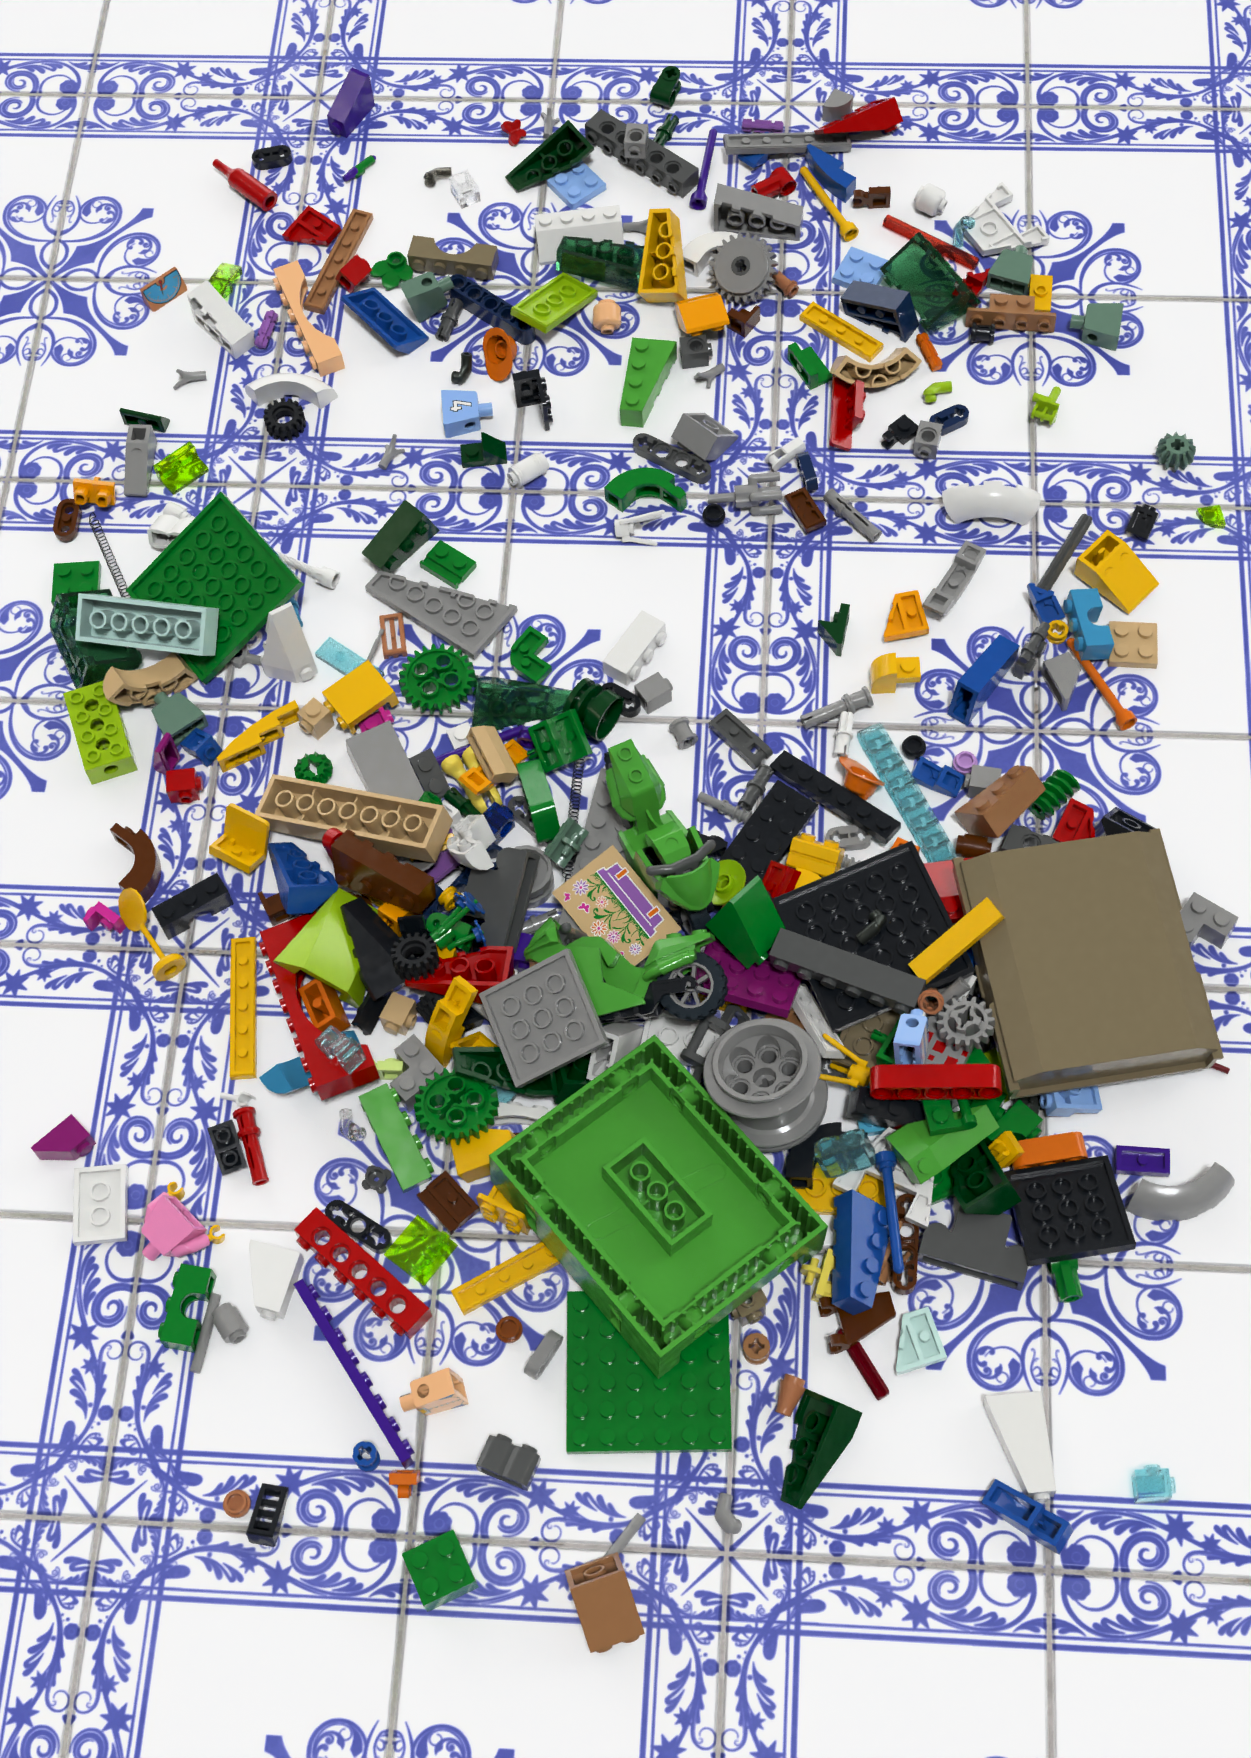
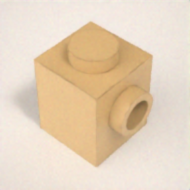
M314 697L297 712L300 728L317 740L335 725L331 711Z
M392 992L379 1016L383 1029L393 1035L399 1033L406 1036L408 1030L412 1029L417 1021L416 1001Z

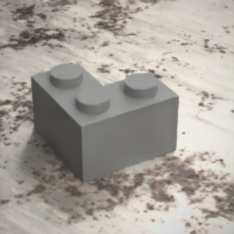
M1193 892L1180 912L1190 949L1198 937L1222 949L1234 931L1239 918L1196 892Z
M415 1034L394 1049L397 1059L404 1062L406 1071L390 1083L391 1088H395L401 1100L400 1103L408 1112L414 1109V1104L416 1103L415 1095L420 1094L419 1086L427 1087L425 1079L434 1080V1072L440 1076L444 1075V1067Z

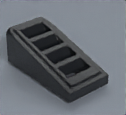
M262 1483L246 1532L250 1543L271 1547L276 1546L289 1493L288 1487ZM266 1495L279 1497V1500H268L266 1499ZM263 1507L274 1508L276 1510L275 1512L263 1510ZM261 1518L272 1520V1522L268 1523L262 1522L260 1520Z

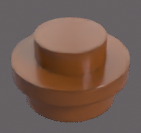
M506 1316L500 1319L496 1325L497 1337L504 1343H514L522 1336V1324L513 1316Z

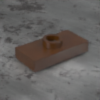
M805 487L784 496V501L806 534L826 525L825 517Z

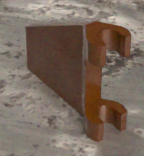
M890 1291L876 1293L872 1308L856 1315H852L833 1305L831 1297L819 1298L820 1306H818L820 1317H828L836 1313L842 1334L829 1335L830 1343H828L830 1354H838L851 1348L896 1317Z

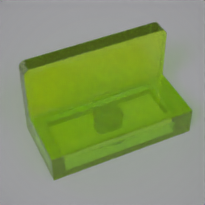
M190 441L153 465L158 480L173 495L209 471L205 463L198 457L196 448Z

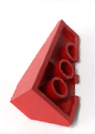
M890 97L877 99L854 110L855 112L842 116L841 121L840 119L832 121L814 130L815 135L884 130L887 133L897 129L896 125L903 122L896 98Z
M513 946L480 947L478 952L465 954V951L456 953L457 956L446 959L439 957V966L437 969L434 968L435 972L432 975L428 972V978L425 979L423 976H419V981H415V978L412 977L411 981L405 980V985L446 995L453 978L460 975L478 990L473 1002L482 1004L479 993L514 976Z

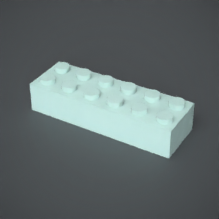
M78 593L75 640L199 656H215L219 608Z

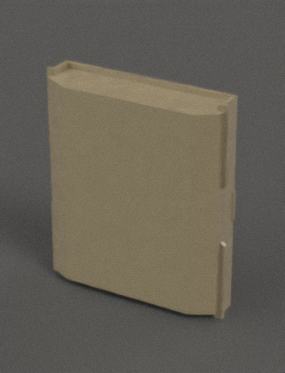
M1160 828L1150 829L1149 832L1135 831L990 852L965 861L963 857L952 859V870L963 915L965 916L988 897L1005 917L971 947L981 996L986 1002V1009H992L991 1017L995 1018L993 1037L1009 1100L1208 1069L1217 1060L1224 1058L1201 974L1196 971L1180 914L1182 906Z

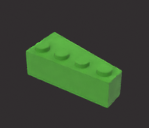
M632 337L620 405L621 426L644 427L654 407V401L659 396L665 379L668 378L672 365L677 360V341Z
M385 1083L358 1096L363 1111L366 1112L369 1123L377 1135L379 1144L388 1158L390 1167L403 1193L432 1180L430 1173L434 1172V1169L428 1157L422 1158L419 1150L423 1146L417 1134L411 1135L408 1126L412 1125L406 1111L400 1112L397 1103L401 1100L395 1088L389 1089L388 1084Z

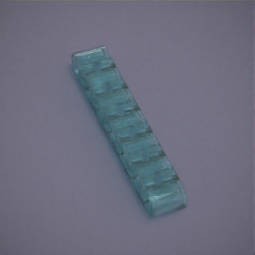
M879 722L858 731L857 738L879 779L885 783L886 791L927 862L947 861L956 858V852L951 841L884 726Z

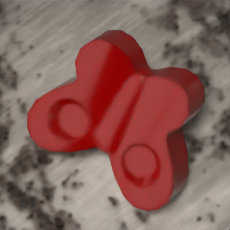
M519 119L513 122L505 121L501 124L502 131L509 135L508 142L511 146H515L520 138H524L527 134L524 129L520 128L521 121Z

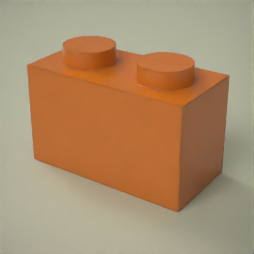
M315 978L298 989L312 1024L321 1032L333 1038L351 1026L334 988Z

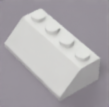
M620 205L534 215L540 265L625 256Z

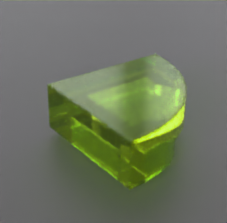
M1220 505L1197 508L1196 515L1205 525L1218 529L1225 528L1226 522Z

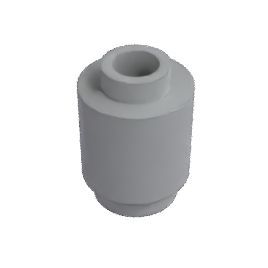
M228 1302L213 1310L212 1321L225 1343L237 1344L245 1339L248 1327L235 1306Z

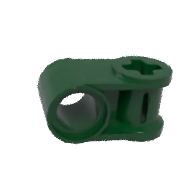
M667 66L662 70L657 82L651 89L650 102L669 108L673 106L681 90V82L679 81L680 70L678 67Z

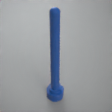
M881 1151L875 1154V1164L879 1172L882 1173L893 1270L896 1274H901L904 1271L893 1179V1171L897 1165V1159L893 1151Z

